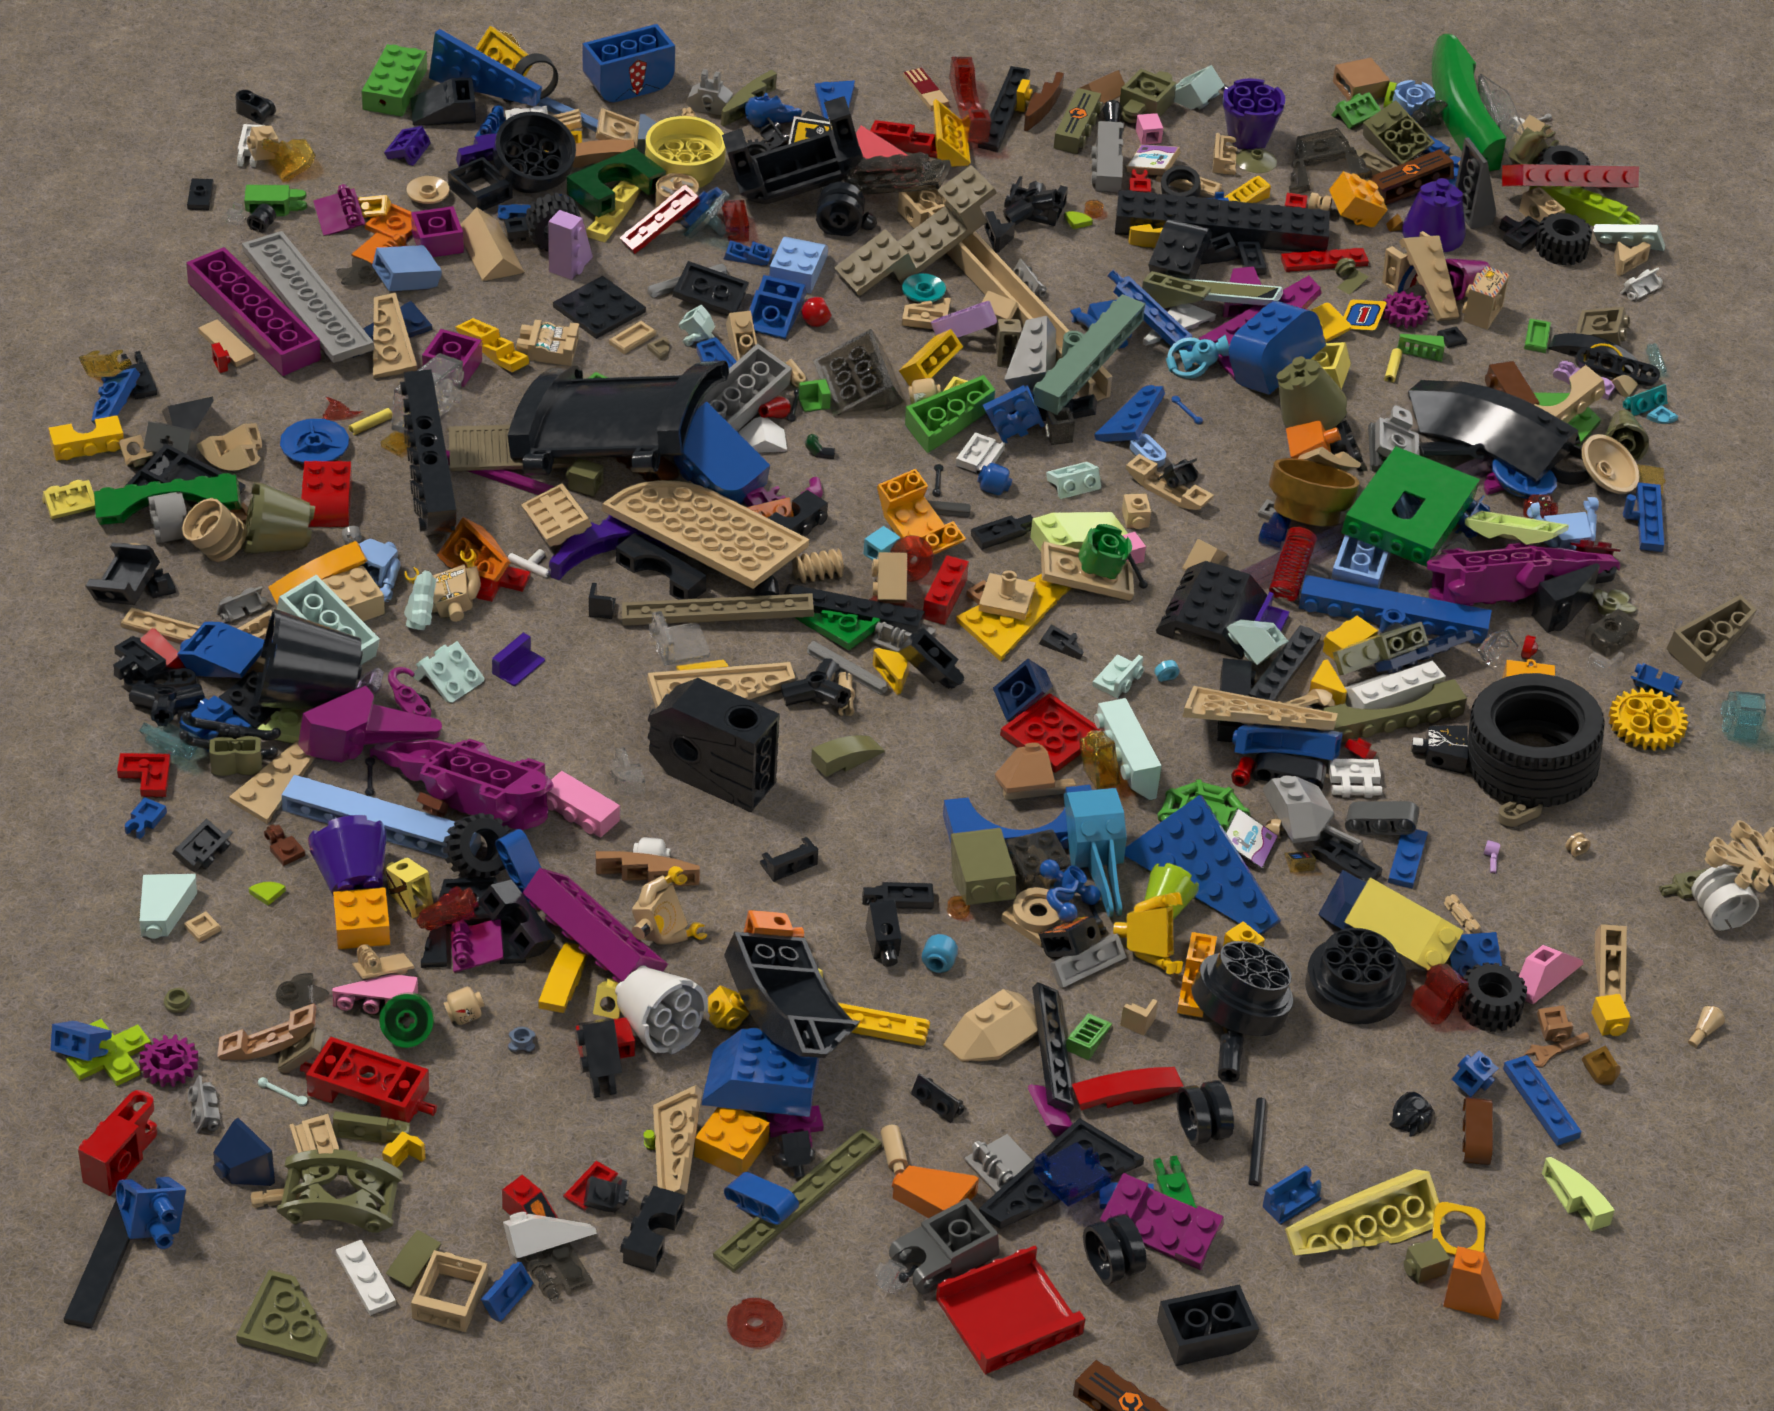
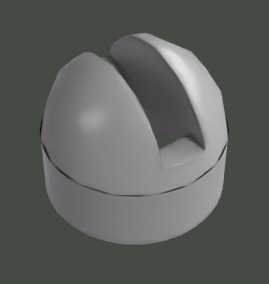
M348 526L342 530L345 544L352 543L353 540L358 543L361 542L362 535L359 527Z

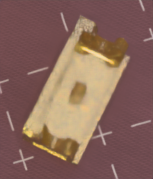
M96 350L78 357L86 374L90 377L116 376L132 365L130 359H125L121 362L117 361V356L122 354L123 350H115L110 354H99L100 351Z

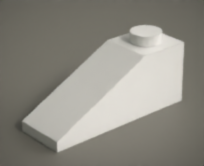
M526 1212L513 1214L510 1216V1220L503 1222L510 1251L516 1258L597 1234L596 1229L587 1223L534 1214L526 1215Z

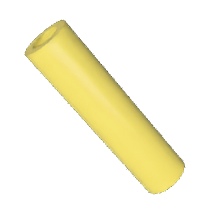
M1398 348L1392 350L1384 377L1385 381L1392 377L1391 382H1395L1403 354Z
M386 408L348 426L349 431H353V435H356L393 418L392 411Z

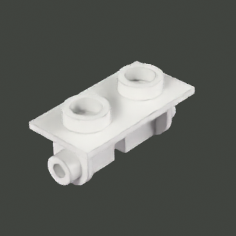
M1659 268L1652 271L1647 269L1637 279L1634 277L1630 278L1624 283L1625 288L1620 293L1626 292L1629 300L1637 301L1648 293L1661 288L1663 281L1655 274Z

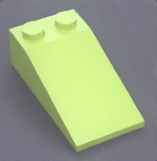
M1112 512L1050 513L1032 519L1030 538L1040 551L1044 541L1080 550L1089 529L1096 528L1098 524L1115 526L1122 531L1121 535L1128 534V532Z

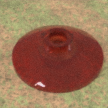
M915 535L905 536L899 539L890 551L891 553H907V582H915L924 578L932 568L934 561L931 545L922 537ZM917 556L916 563L912 564V558Z

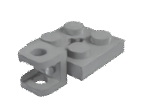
M1395 405L1391 410L1390 418L1383 419L1379 417L1375 423V452L1388 457L1395 446L1419 455V434L1409 430L1413 425L1410 411Z

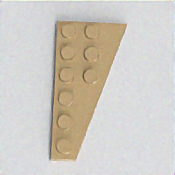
M790 662L648 673L647 677L656 708L662 702L663 697L667 693L669 694L677 685L695 678L705 680L748 700L781 690L782 684L795 681V675Z
M1193 686L1183 712V717L1233 721L1247 725L1256 723L1314 728L1320 731L1334 730L1338 713Z

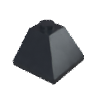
M212 396L170 405L163 409L162 413L167 424L195 430L214 399Z

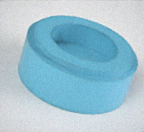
M1167 660L1160 663L1155 668L1154 673L1158 681L1162 682L1175 679L1179 675L1180 669L1175 661Z

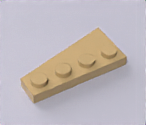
M1440 236L1401 239L1399 243L1402 248L1405 247L1409 255L1407 257L1409 264L1414 266L1418 274L1416 278L1427 293L1425 297L1436 320L1457 319L1459 313Z
M396 293L374 297L373 341L375 350L373 351V379L417 370L416 360Z
M296 741L229 796L230 802L268 825L276 810L281 807V795L294 775L302 777L316 757L306 755L298 746L299 741Z
M697 1085L653 1105L658 1187L683 1195L687 1193L702 1096V1089Z

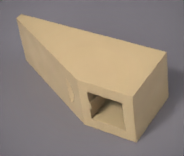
M751 311L729 313L727 318L728 337L736 361L757 344Z

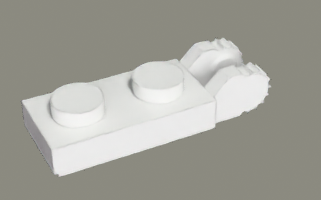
M243 125L238 145L237 166H243L244 156H251L250 165L251 167H256L257 160H254L248 149L247 137L250 136L251 127L265 125Z

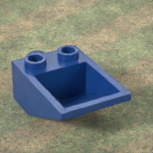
M204 622L190 639H186L181 643L180 651L177 655L187 669L193 670L196 676L242 678L261 656L264 640L223 622Z

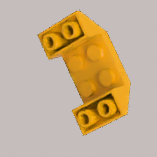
M913 469L878 484L877 490L884 518L893 531L901 537L903 545L912 554L928 558L964 542L966 538L954 521L944 525L924 497L928 488L927 483L919 472Z

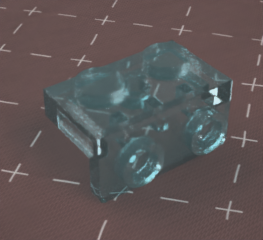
M144 722L139 730L146 738L145 742L154 748L161 747L174 757L181 756L191 760L198 748L189 746L184 740H181L179 733L183 729L170 723L167 726H158L156 728ZM188 732L189 735H191V736L199 737V736H196V735H194V734Z

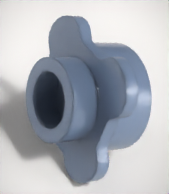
M517 1027L509 1033L511 1043H509L508 1048L510 1051L525 1050L531 1052L535 1049V1044L533 1043L535 1038L534 1031L527 1027Z

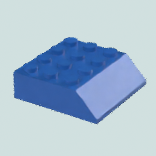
M741 1029L713 1050L701 1105L810 1117L819 1058L799 1056L774 1043L760 1029Z

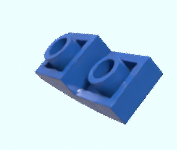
M730 240L724 260L768 265L773 248L754 241L750 248Z

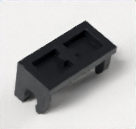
M808 837L801 839L804 844L800 845L799 848L774 858L767 852L762 854L763 860H760V865L773 882L818 865V848L814 846Z

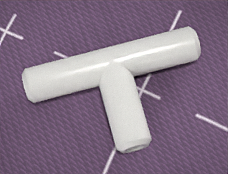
M541 549L537 550L528 560L513 553L508 555L511 563L541 577L547 578L551 574L549 569L537 565L545 557V552Z

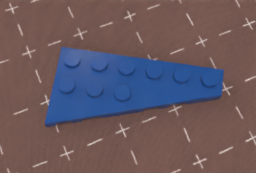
M439 29L435 32L429 79L443 83L451 78L472 77L475 92L531 106H536L540 102L542 86L445 31Z

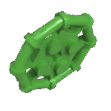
M1196 779L1194 783L1176 789H1168L1165 793L1166 798L1162 809L1157 814L1158 820L1163 821L1198 795H1201L1226 833L1231 825L1228 821L1230 818L1235 817L1238 809L1249 817L1251 816L1250 810L1245 808L1234 794V789L1204 783L1201 779ZM1195 793V796L1189 798V794ZM1228 801L1232 808L1229 805L1226 807L1224 802ZM1174 803L1180 804L1179 809H1172Z

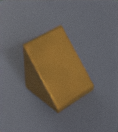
M1396 214L1386 223L1389 232L1402 230L1403 221L1399 214Z

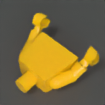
M1179 892L1155 896L1137 903L1134 911L1127 913V923H1114L1113 934H1118L1119 938H1127V949L1134 951L1136 957L1166 970L1167 974H1180L1182 972L1183 961L1172 962L1168 958L1174 954L1173 905H1183Z

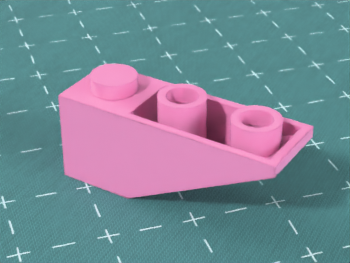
M389 974L335 987L332 990L333 1007L338 1006L341 1010L348 1011L352 1009L354 1001L365 999L364 1011L369 1014H376L379 1011L382 999H385L386 1004L389 999L399 993L412 992L418 994L417 977Z

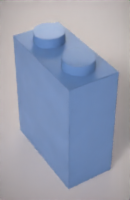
M424 245L376 248L372 266L389 291L430 289L438 286L439 279L442 276L441 268Z

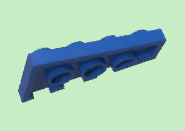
M1148 385L1141 388L1094 434L1095 440L1101 442L1138 440L1165 395L1164 387Z

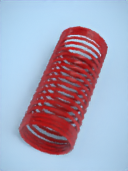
M1292 527L1288 530L1269 588V592L1274 593L1275 598L1284 597L1288 601L1298 599L1310 557L1317 541L1316 535L1306 528ZM1294 536H1302V537H1305V538H1307V539H1309V540H1311V541H1308V540H1305V539L1299 538V537H1294ZM1278 587H1281V588H1283V589H1285V590H1289V591H1291V592L1283 591V590L1279 589Z

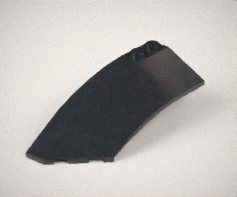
M1420 380L1408 391L1409 399H1411L1414 417L1417 420L1419 434L1423 433L1441 437L1468 447L1476 443H1482L1485 448L1480 447L1477 449L1478 451L1499 460L1534 482L1541 479L1573 450L1578 434L1576 428L1542 408L1516 396L1486 386L1462 381Z

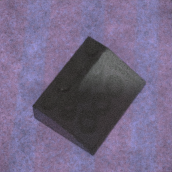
M872 329L813 360L820 380L826 379L831 392L830 408L834 418L886 412L904 402L884 348Z

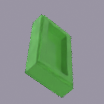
M1529 319L1524 349L1546 353L1551 322Z

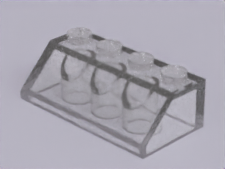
M1480 74L1478 76V93L1489 115L1506 136L1504 153L1509 155L1525 129L1510 93L1483 74Z

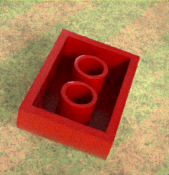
M304 461L301 499L310 502V506H315L314 518L308 524V527H348L352 492L351 461Z

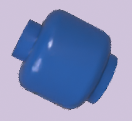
M991 462L987 466L983 465L977 482L980 483L981 490L994 495H1001L1003 491L1008 492L1013 479L1009 478L1010 471L1008 468Z

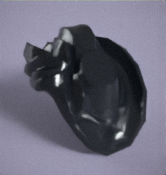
M1414 1091L1406 1092L1396 1101L1393 1108L1392 1121L1389 1125L1392 1128L1410 1132L1409 1136L1411 1137L1421 1133L1431 1124L1434 1110L1431 1104L1420 1094Z

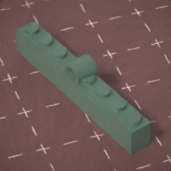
M1122 294L1116 301L1111 303L1110 308L1100 315L1099 320L1095 324L1090 325L1085 335L1078 331L1066 332L1063 336L1061 354L1063 358L1057 361L1052 370L1047 371L1041 382L1035 384L1033 388L1034 404L1054 414H1058L1143 322L1145 303Z

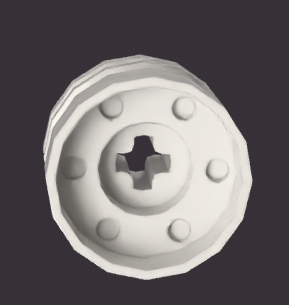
M1723 864L1717 868L1711 867L1700 874L1692 886L1693 897L1703 909L1704 915L1715 930L1730 929L1725 919L1728 920L1732 928L1741 927L1751 920L1759 908V900L1751 887L1742 889L1735 883L1734 879L1741 872L1736 866Z

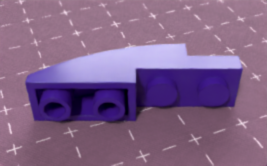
M497 134L476 136L473 145L458 148L456 157L458 166H463L481 157H484L487 161L494 160L493 147Z

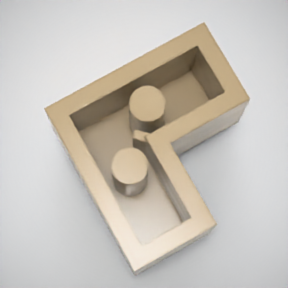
M879 552L877 559H873L872 577H876V582H873L872 595L877 596L878 602L905 604L907 600V553Z

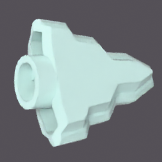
M423 571L415 579L413 591L409 596L408 604L404 611L407 617V627L425 630L426 625L431 624L436 579L430 571Z

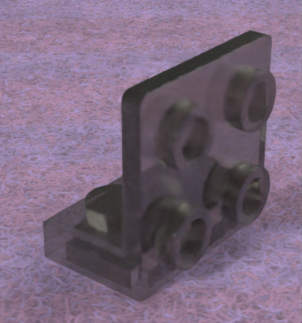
M1052 829L1007 839L1005 842L1016 875V883L1021 892L1032 888L1035 876L1041 875L1040 865L1043 861L1049 859L1056 861L1060 870L1071 866L1067 854Z

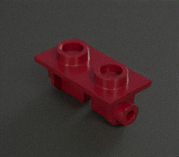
M1580 539V543L1570 542V545L1576 546V551L1609 554L1613 556L1614 551H1621L1620 549L1611 548L1612 543L1598 541V545H1594V541Z

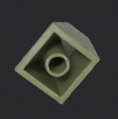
M1001 828L952 833V879L965 904L972 905L1016 899V875Z

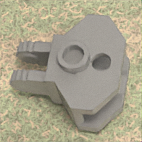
M703 69L701 82L692 87L687 105L694 111L721 115L722 109L733 97V93L723 85L720 72L716 71L713 79H708V70Z

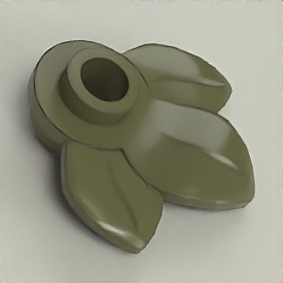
M1596 589L1593 593V599L1598 602V612L1604 616L1615 617L1618 612L1631 614L1637 610L1635 606L1628 603L1629 595L1622 590H1611L1608 593L1601 589Z

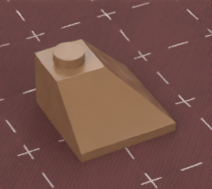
M1028 743L1025 747H1018L995 773L997 782L1006 793L1055 788L1048 751L1039 743Z

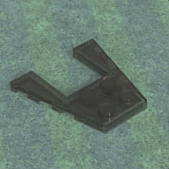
M1339 128L1297 136L1289 191L1293 194L1311 191L1306 166H1315L1320 163L1346 158L1350 174L1354 173L1361 179L1373 178L1372 170L1367 168L1362 157L1359 158L1356 150L1349 145V141Z

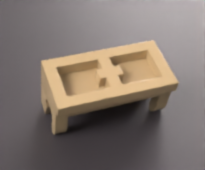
M1216 133L1213 173L1236 174L1237 147L1225 144L1227 142L1235 143L1236 139L1234 137Z

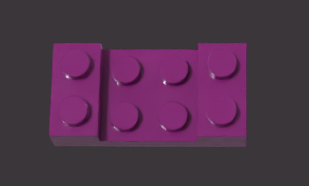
M1125 1173L1122 1174L1100 1218V1222L1106 1223L1110 1217L1121 1213L1126 1214L1138 1228L1144 1246L1199 1270L1204 1266L1207 1252L1216 1233L1224 1225V1216L1199 1205L1197 1208L1155 1191L1149 1188L1148 1183Z

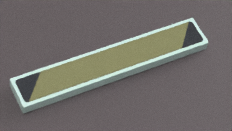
M1183 279L1211 287V292L1204 299L1207 301L1267 306L1273 301H1279L1283 295L1282 287Z

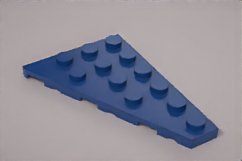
M1198 795L1125 848L1126 857L1150 871L1156 864H1159V867H1164L1166 863L1179 866L1192 875L1190 880L1194 884L1196 881L1199 884V891L1195 896L1197 899L1238 923L1244 921L1260 935L1281 922L1273 906L1201 795Z

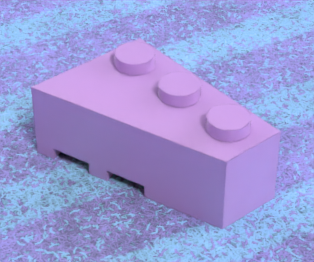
M559 210L548 221L549 272L572 280L577 274L580 275L584 266L593 256L583 219Z

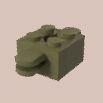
M1140 69L1121 88L1120 104L1123 107L1122 118L1127 122L1136 123L1137 115L1157 113L1160 117L1174 103L1177 82L1172 81V75L1164 71L1154 74Z

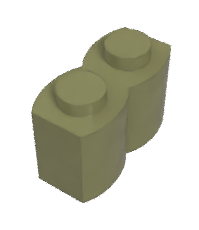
M253 736L237 739L218 737L210 740L211 774L219 776L235 773L254 775L262 770L261 738Z

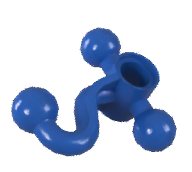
M1051 859L1043 861L1040 865V873L1044 878L1056 879L1053 884L1054 888L1047 892L1046 898L1052 909L1057 912L1061 921L1068 923L1076 919L1078 915L1076 906L1069 902L1064 903L1071 900L1076 893L1081 895L1082 901L1085 904L1095 905L1099 902L1101 898L1100 890L1093 885H1084L1087 877L1080 868L1071 865L1063 872L1060 870L1058 863Z

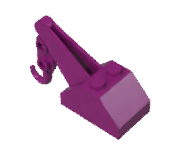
M397 667L388 674V682L392 687L396 703L403 711L374 705V695L365 685L303 713L298 746L308 756L342 763L348 759L358 757L363 751L364 744L437 739L441 734L442 723L436 718H431V709L414 689L405 686L397 679L398 674L405 673L414 677L415 673L406 667Z

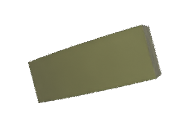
M847 736L812 748L811 763L827 777L841 769L846 772L884 753L885 750L870 736Z

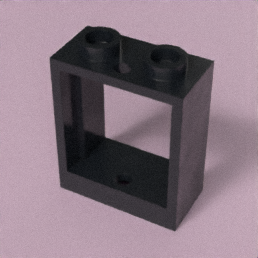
M484 157L448 171L449 189L473 210L477 207L484 211L513 198L512 184ZM481 177L490 184V186L476 192L466 185Z

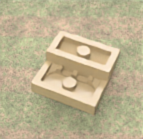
M1323 447L1302 454L1298 458L1330 465L1346 472L1357 469L1361 465L1360 462L1344 451L1333 455Z

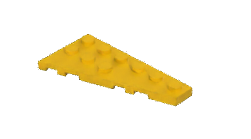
M1041 573L1027 580L1036 582L1025 620L979 611V605L956 616V622L1001 662L1006 654L1016 647L1017 643L1038 624L1045 614L1072 587L1043 581Z

